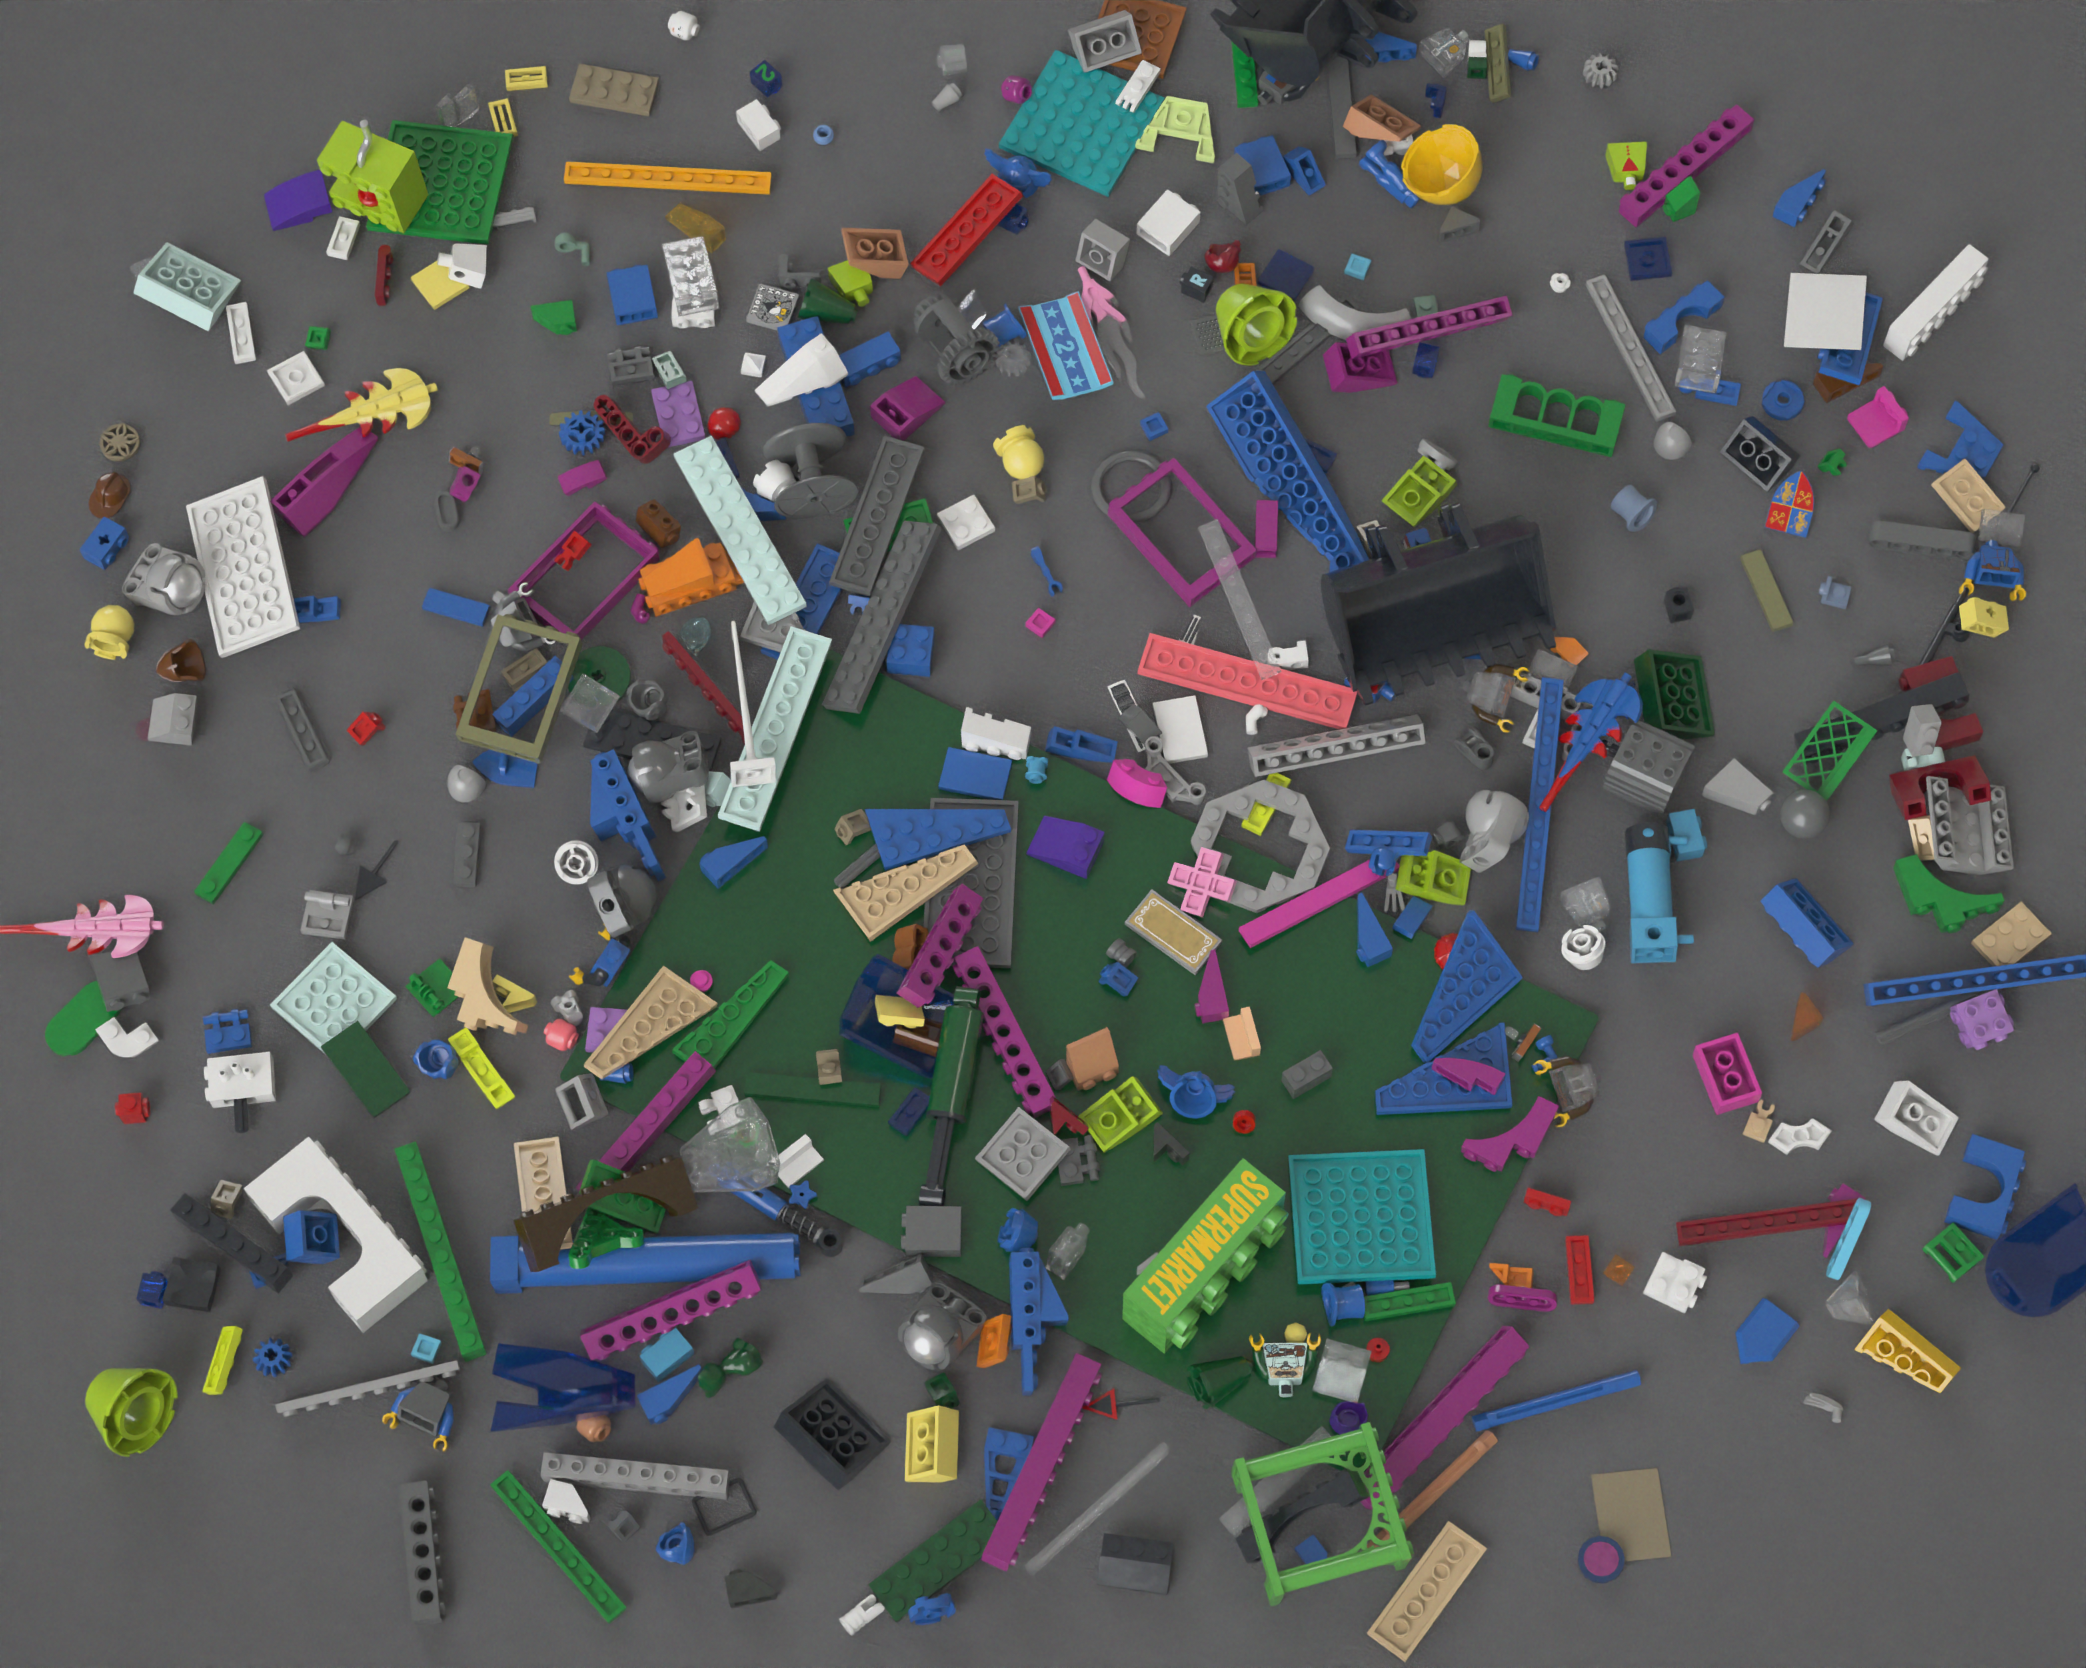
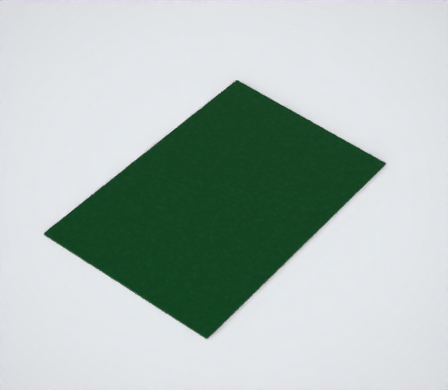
M829 649L761 830H753L719 819L718 813L721 806L718 807L600 1008L628 1010L660 969L665 966L689 984H691L690 978L694 972L699 970L709 972L713 983L709 990L702 993L717 1002V1007L629 1062L633 1066V1080L628 1081L627 1084L600 1081L598 1076L595 1074L593 1076L604 1102L637 1118L685 1063V1061L673 1054V1048L692 1031L694 1032L701 1026L708 1016H712L719 1009V1006L733 997L740 987L745 985L750 978L772 960L788 971L789 976L715 1068L716 1072L664 1132L726 1163L735 1165L737 1169L791 1196L790 1188L772 1170L770 1162L806 1134L811 1139L813 1148L824 1159L822 1163L794 1184L800 1186L807 1180L809 1182V1189L817 1193V1197L811 1199L808 1204L905 1252V1249H901V1235H906V1227H902V1213H906V1206H919L920 1189L922 1184L926 1183L937 1122L926 1117L937 1055L934 1057L893 1043L898 1024L886 1026L879 1022L875 997L876 995L901 997L897 994V991L906 975L893 970L892 959L896 950L895 934L899 928L913 924L924 927L925 903L870 942L833 890L839 888L835 884L834 879L876 843L872 831H868L855 836L850 844L845 845L842 839L838 837L835 827L841 816L862 809L864 813L865 809H930L931 798L989 799L940 790L938 788L948 747L966 750L962 748L961 737L965 713L879 672L860 713L826 709L822 703L843 658V655ZM1030 744L1027 757H1045L1048 759V768L1045 769L1047 778L1042 783L1034 784L1026 779L1025 774L1028 772L1026 759L1014 760L1005 755L995 756L1012 760L1003 800L1018 801L1011 968H990L1057 1100L1079 1116L1110 1090L1117 1089L1134 1076L1138 1078L1163 1114L1142 1130L1106 1152H1103L1094 1140V1143L1097 1145L1096 1161L1100 1165V1171L1098 1172L1099 1180L1090 1181V1175L1083 1174V1183L1061 1186L1057 1165L1026 1201L975 1159L1018 1107L1025 1111L1022 1105L1024 1099L1021 1093L1017 1095L1012 1086V1082H1014L1012 1075H1007L1002 1066V1062H1005L1002 1055L997 1056L992 1046L994 1040L991 1035H986L982 1026L967 1119L965 1124H954L943 1186L946 1187L944 1206L961 1207V1257H924L926 1263L1010 1305L1009 1257L1011 1252H1006L1005 1248L999 1247L1001 1243L997 1241L1001 1226L1004 1227L1006 1221L1010 1218L1006 1216L1011 1208L1023 1209L1038 1222V1236L1036 1242L1030 1248H1033L1034 1252H1039V1256L1068 1314L1066 1326L1052 1327L1193 1398L1194 1396L1187 1381V1377L1191 1376L1190 1371L1187 1372V1368L1190 1365L1243 1356L1249 1359L1253 1365L1252 1376L1212 1406L1213 1408L1291 1447H1297L1340 1435L1330 1425L1331 1412L1338 1403L1342 1401L1364 1403L1368 1413L1367 1423L1370 1422L1371 1427L1376 1428L1379 1441H1377L1378 1450H1382L1454 1307L1365 1321L1364 1317L1336 1320L1334 1326H1329L1321 1294L1322 1285L1325 1283L1298 1284L1288 1156L1424 1149L1436 1277L1430 1279L1393 1280V1282L1408 1281L1409 1289L1451 1282L1455 1302H1457L1529 1159L1522 1157L1516 1152V1149H1513L1502 1172L1499 1170L1494 1172L1487 1169L1484 1163L1478 1160L1474 1162L1463 1156L1464 1153L1461 1152L1462 1145L1465 1139H1489L1510 1131L1528 1115L1538 1096L1556 1104L1559 1097L1556 1083L1552 1080L1553 1072H1559L1556 1076L1560 1078L1558 1084L1562 1093L1571 1075L1568 1073L1570 1068L1566 1067L1551 1070L1550 1068L1541 1075L1535 1074L1531 1065L1538 1060L1547 1058L1544 1050H1539L1535 1043L1543 1037L1551 1035L1554 1040L1552 1047L1558 1058L1570 1056L1579 1060L1598 1022V1015L1521 979L1431 1060L1433 1061L1436 1057L1452 1051L1456 1046L1469 1039H1474L1478 1034L1496 1027L1499 1023H1505L1512 1108L1377 1115L1375 1091L1391 1084L1392 1081L1406 1076L1412 1070L1425 1064L1411 1044L1443 971L1434 958V947L1439 939L1420 930L1410 939L1392 929L1397 919L1370 907L1389 940L1393 951L1391 957L1367 967L1365 961H1360L1356 952L1358 949L1357 900L1348 897L1250 948L1240 934L1239 927L1305 894V892L1278 905L1275 904L1267 907L1258 913L1210 897L1203 917L1187 912L1184 913L1222 939L1221 945L1216 950V955L1229 1008V1017L1240 1015L1241 1008L1250 1007L1261 1046L1259 1056L1234 1061L1223 1020L1202 1024L1201 1016H1196L1194 1004L1198 1003V994L1207 962L1194 975L1125 925V921L1151 890L1181 909L1187 889L1170 885L1168 880L1174 862L1195 867L1198 857L1191 846V839L1198 824L1162 807H1148L1132 802L1116 792L1109 782ZM983 751L975 752V753H980V754L989 755L987 752H983ZM1044 816L1083 823L1105 832L1104 844L1087 879L1026 855ZM1219 834L1212 848L1232 856L1225 876L1264 891L1273 872L1292 879L1296 875V871ZM763 836L767 839L768 848L719 889L700 869L699 862L708 852ZM879 857L844 888L852 886V883L858 881L861 883L872 879L873 876L892 869L885 871L881 857ZM915 861V862H912V863H909V864H905V865H906V866H910V865H913V864H915V863H918V861ZM1317 882L1315 888L1322 885V883ZM1118 938L1125 941L1128 948H1133L1137 952L1135 959L1126 969L1136 975L1138 979L1129 994L1124 997L1107 983L1103 985L1099 983L1102 977L1100 975L1102 969L1107 964L1110 965L1117 962L1115 959L1109 958L1106 952ZM952 966L944 970L943 975L945 977L941 984L935 987L933 991L935 996L929 1004L925 1003L922 1005L925 1018L943 1023L945 1008L954 1005L956 987H962L965 984L962 977L958 978ZM971 971L968 976L976 979L980 976V973L978 971ZM987 990L980 991L981 998H987L990 995ZM996 1009L988 1012V1015L992 1018L998 1017L1000 1014ZM1536 1024L1541 1029L1523 1057L1517 1062L1512 1058L1513 1052L1518 1048V1045L1515 1043L1522 1033L1527 1034L1530 1028ZM1108 1027L1119 1065V1073L1116 1074V1077L1109 1081L1101 1080L1088 1090L1081 1089L1078 1091L1073 1080L1061 1090H1055L1046 1070L1059 1059H1065L1066 1061V1045ZM588 1028L560 1073V1078L564 1082L578 1075L592 1073L584 1067L585 1062L592 1055V1052H586L585 1050ZM1007 1029L998 1031V1035L1001 1037H1007L1010 1034ZM1016 1048L1008 1051V1054L1012 1057L1020 1053ZM838 1049L842 1080L881 1084L879 1108L744 1095L747 1072L819 1078L816 1052ZM1321 1050L1333 1068L1331 1078L1293 1099L1281 1081L1282 1072ZM1159 1065L1167 1066L1171 1071L1181 1076L1188 1072L1201 1071L1202 1074L1207 1075L1213 1081L1214 1085L1230 1084L1234 1086L1235 1094L1226 1102L1216 1103L1212 1113L1197 1119L1187 1118L1178 1114L1173 1109L1170 1102L1172 1090L1162 1084V1081L1158 1078L1157 1070ZM1020 1068L1017 1073L1020 1076H1027L1030 1071L1027 1068ZM732 1085L745 1117L753 1118L762 1125L764 1129L762 1142L754 1148H744L736 1141L734 1133L727 1135L725 1129L710 1135L707 1122L721 1118L717 1110L702 1115L698 1102L712 1099L711 1092ZM1032 1087L1027 1092L1031 1096H1036L1040 1090ZM1248 1110L1255 1115L1256 1123L1252 1132L1242 1134L1234 1129L1233 1116L1236 1112ZM1051 1111L1033 1118L1053 1133ZM1067 1122L1055 1134L1060 1140L1077 1138L1078 1146L1085 1145L1084 1137L1091 1135L1088 1130L1084 1135L1079 1131L1077 1133L1072 1132L1066 1126ZM1157 1122L1190 1152L1189 1160L1184 1165L1171 1160L1167 1155L1168 1151L1164 1152L1154 1162V1125ZM750 1131V1134L746 1135V1137H748L749 1140H752V1137L756 1136V1134L753 1131ZM1080 1155L1081 1165L1088 1164L1087 1155ZM1244 1158L1286 1192L1283 1208L1289 1213L1283 1223L1287 1227L1286 1231L1272 1248L1269 1249L1263 1243L1260 1244L1259 1250L1254 1256L1257 1264L1242 1282H1239L1232 1276L1227 1288L1224 1290L1228 1296L1213 1315L1210 1316L1204 1310L1199 1314V1319L1195 1323L1198 1331L1193 1339L1183 1349L1173 1344L1164 1354L1122 1319L1123 1293L1139 1276L1137 1275V1266L1155 1252L1159 1254ZM1365 1281L1354 1282L1355 1285L1359 1284L1361 1286L1364 1297L1367 1296ZM1339 1282L1331 1284L1334 1287L1340 1288L1347 1285L1350 1282ZM1298 1323L1305 1327L1307 1336L1311 1333L1310 1340L1312 1342H1316L1320 1334L1321 1342L1317 1346V1361L1309 1377L1302 1379L1300 1385H1293V1396L1280 1397L1279 1385H1269L1268 1379L1262 1378L1255 1368L1252 1353L1254 1347L1249 1341V1336L1252 1335L1254 1343L1260 1341L1259 1333L1263 1336L1264 1343H1287L1284 1337L1287 1326ZM1373 1338H1382L1389 1344V1355L1382 1362H1373L1367 1357L1366 1347ZM1350 1451L1345 1452L1346 1456L1340 1455V1459L1347 1461ZM1360 1453L1353 1457V1466L1356 1468L1362 1467L1366 1462V1458L1362 1459ZM1325 1463L1339 1471L1346 1469L1336 1464Z

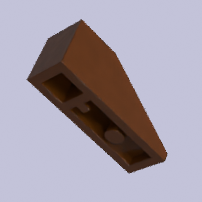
M1881 363L1866 364L1860 385L1821 374L1818 370L1813 385L1824 401L1828 403L1880 377L1883 365Z

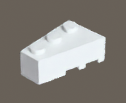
M966 707L961 729L962 748L971 752H987L992 756L1005 755L1014 760L1027 758L1031 739L1030 726L1007 719L1004 722L991 719V714L985 713L984 716L972 713V708Z

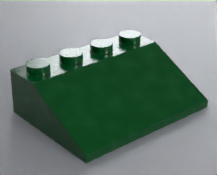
M1648 649L1634 659L1639 695L1643 702L1642 712L1645 723L1682 740L1715 736L1701 656Z

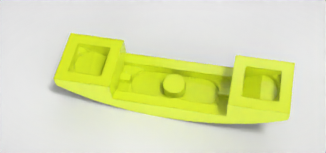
M465 1027L448 1038L456 1054L496 1110L515 1098V1095L497 1073L468 1028Z

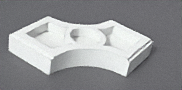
M1814 1118L1801 1126H1790L1781 1123L1768 1142L1786 1155L1793 1149L1801 1146H1808L1819 1150L1832 1130Z

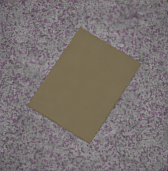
M1658 1468L1591 1475L1600 1536L1609 1537L1616 1541L1623 1549L1625 1561L1672 1557Z

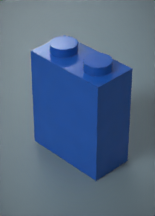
M1273 135L1260 137L1256 141L1242 143L1234 148V154L1238 153L1252 166L1256 180L1254 190L1259 192L1260 196L1290 186L1291 175Z
M635 265L631 268L614 269L606 272L617 325L658 318L648 265Z

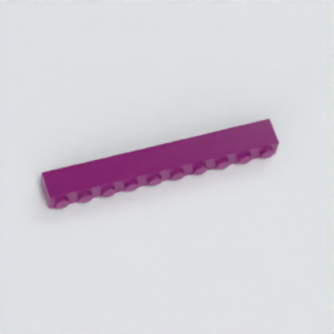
M1502 1326L1383 1452L1386 1463L1383 1464L1385 1473H1390L1393 1486H1390L1392 1493L1397 1492L1402 1487V1482L1418 1470V1465L1433 1454V1449L1449 1437L1448 1433L1464 1421V1416L1479 1405V1400L1495 1388L1494 1384L1510 1372V1367L1525 1356V1351L1530 1346L1512 1326ZM1371 1466L1364 1472L1366 1478L1372 1477V1474H1369ZM1374 1492L1373 1497L1379 1498V1493ZM1370 1497L1361 1501L1366 1509L1372 1510Z
M1078 1353L1075 1354L984 1549L982 1561L1006 1572L1010 1565H1015L1020 1554L1016 1552L1019 1544L1024 1546L1029 1535L1026 1529L1029 1524H1034L1038 1516V1512L1035 1511L1038 1504L1043 1505L1048 1494L1044 1490L1047 1484L1052 1485L1056 1477L1055 1466L1056 1464H1062L1066 1455L1063 1449L1066 1444L1070 1445L1074 1438L1075 1432L1072 1431L1075 1424L1080 1425L1084 1416V1412L1081 1410L1084 1404L1088 1406L1094 1393L1090 1392L1093 1385L1098 1386L1103 1374L1099 1372L1100 1363Z

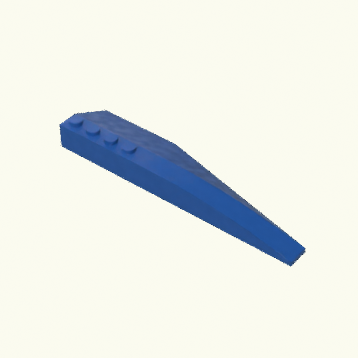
M1252 371L1206 406L1246 476L1260 488L1259 490L1264 495H1267L1272 501H1278V510H1281L1287 516V519L1309 542H1312L1317 547V550L1323 556L1325 555L1329 561L1334 559L1339 569L1369 560L1334 489L1265 371Z

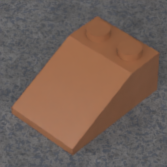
M1371 94L1350 107L1343 127L1352 135L1360 138L1400 142L1418 131L1421 125Z
M842 228V236L850 266L880 278L901 279L909 265L901 230Z
M1108 1027L1066 1045V1063L1074 1077L1073 1082L1078 1091L1081 1089H1091L1097 1082L1101 1080L1109 1081L1119 1073V1065Z

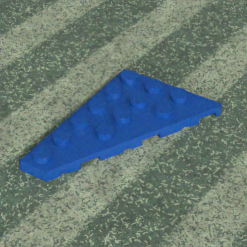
M1470 910L1464 919L1411 1044L1423 1063L1430 1062L1523 978L1474 910Z
M1499 1023L1496 1027L1478 1034L1474 1039H1469L1456 1046L1452 1051L1436 1057L1475 1061L1506 1073L1504 1081L1495 1095L1477 1085L1470 1092L1432 1070L1433 1061L1423 1064L1406 1076L1392 1081L1391 1084L1375 1091L1377 1115L1512 1108L1505 1023Z

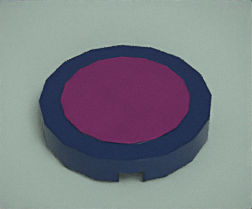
M1597 1536L1583 1543L1579 1550L1577 1562L1585 1578L1594 1583L1604 1584L1619 1577L1624 1568L1625 1557L1623 1549L1616 1541L1609 1537Z

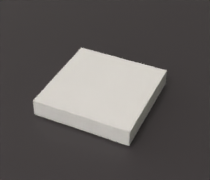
M304 351L267 370L287 405L325 386Z

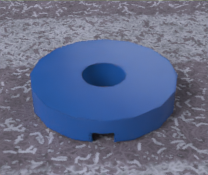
M1787 380L1772 382L1764 390L1762 406L1765 412L1774 419H1793L1801 413L1803 408V392L1795 383ZM1783 396L1786 397L1789 402L1783 404L1780 403L1777 398Z

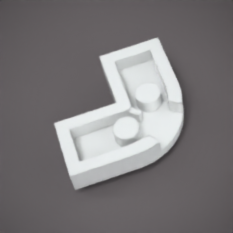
M115 1017L95 1029L108 1049L114 1055L120 1057H136L159 1042L146 1022L129 1034L125 1033Z

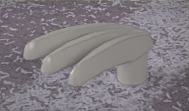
M1394 873L1388 876L1384 906L1385 913L1388 911L1390 894L1392 895L1393 912L1396 913V894H1398L1401 910L1405 909L1401 891L1395 890L1397 875Z
M1810 1393V1396H1806L1804 1404L1833 1412L1832 1421L1836 1423L1841 1422L1843 1412L1841 1404L1829 1397L1816 1393Z

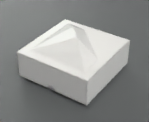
M745 353L741 374L762 377L766 356Z

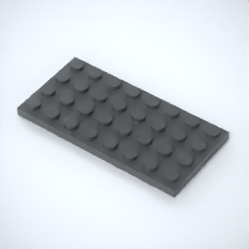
M931 798L930 809L1005 810L1011 832L966 846L978 864L925 902L924 927L928 928L930 933L952 891L959 885L964 884L984 899L980 904V907H982L980 913L970 922L972 928L966 935H963L961 939L963 944L957 952H954L952 958L978 946L989 968H1011L1018 801Z

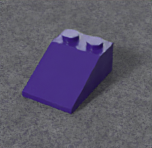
M1044 816L1026 855L1087 879L1104 844L1105 832L1083 823Z

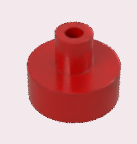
M1240 1110L1233 1116V1127L1237 1132L1247 1134L1254 1130L1256 1118L1252 1112Z
M1373 1338L1366 1347L1367 1357L1373 1362L1386 1360L1390 1350L1389 1344L1382 1338Z

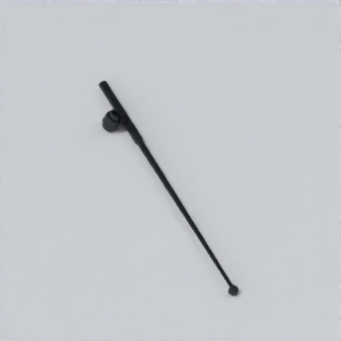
M2033 464L2030 467L2031 472L1991 540L1996 541L2033 473H2037L2040 470L2038 464ZM1964 587L1962 594L1958 596L1956 602L1951 606L1919 665L1931 662L1945 635L1952 636L1957 642H1965L1968 639L1970 633L1969 631L1962 630L1961 622L1952 623L1959 612V606L1969 591L1967 587Z

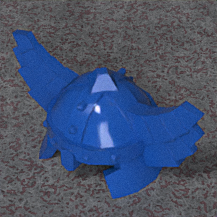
M985 148L984 154L992 167L999 171L998 177L1017 190H1021L1025 198L1033 195L1038 187H1045L1050 184L1052 180L1050 178L1051 174L1036 171L1037 167L1026 156H1012L1005 159L991 149Z
M1159 1065L1157 1070L1158 1078L1162 1081V1084L1172 1090L1170 1102L1173 1109L1178 1114L1187 1118L1197 1119L1205 1117L1212 1113L1216 1103L1226 1102L1235 1094L1234 1086L1230 1084L1214 1085L1213 1081L1207 1075L1202 1074L1201 1071L1188 1072L1181 1076L1171 1071L1167 1066Z

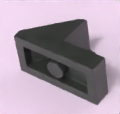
M1157 1122L1154 1125V1162L1164 1152L1168 1151L1167 1155L1171 1160L1184 1165L1189 1160L1190 1152Z

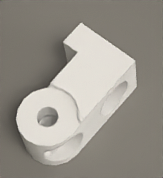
M1297 641V647L1285 649L1274 647L1268 652L1269 666L1284 670L1308 668L1309 660L1306 641Z

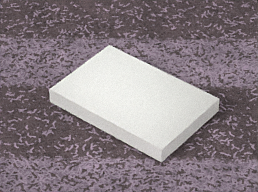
M1196 696L1154 702L1153 710L1156 724L1162 731L1159 738L1163 743V757L1168 764L1208 757Z

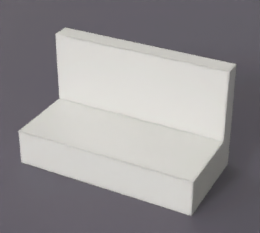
M805 1134L770 1163L772 1170L789 1188L791 1184L794 1185L822 1163L824 1159L813 1148L811 1139Z

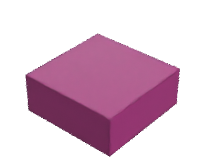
M1038 608L1027 620L1025 627L1043 638L1056 623V620Z

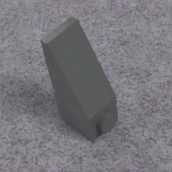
M1833 210L1800 264L1819 274L1844 241L1854 222Z
M922 1253L861 1279L859 1290L864 1293L912 1294L917 1291L921 1293L928 1290L930 1285L933 1284V1274Z

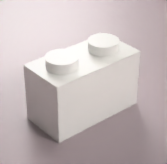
M757 99L736 111L737 122L759 151L780 140L781 127L776 119L772 120L767 107L764 104L761 105Z

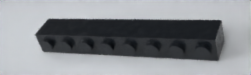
M1957 672L1851 713L1877 730L1872 737V740H1877L1888 732L1892 731L1895 733L1904 729V726L1907 725L1912 706L1932 704L1938 716H1941L1946 710L1964 707L1969 702V693L1960 673ZM1845 715V716H1846V721H1847V720H1853V719H1852L1851 717H1849L1848 715ZM1841 716L1830 721L1831 723L1844 721V718ZM1856 721L1847 723L1849 736L1859 734L1864 726ZM1844 723L1831 726L1833 739L1846 736ZM1829 726L1820 727L1817 730L1818 741L1831 739ZM1814 727L1794 734V742L1797 749L1801 747ZM1815 735L1812 737L1810 742H1816ZM1856 737L1849 738L1850 744H1852ZM1847 739L1834 741L1836 754L1841 753L1843 749L1849 748ZM1832 741L1818 743L1820 756L1834 754ZM1816 744L1805 747V759L1818 757ZM1819 759L1806 761V763L1814 764L1819 762Z

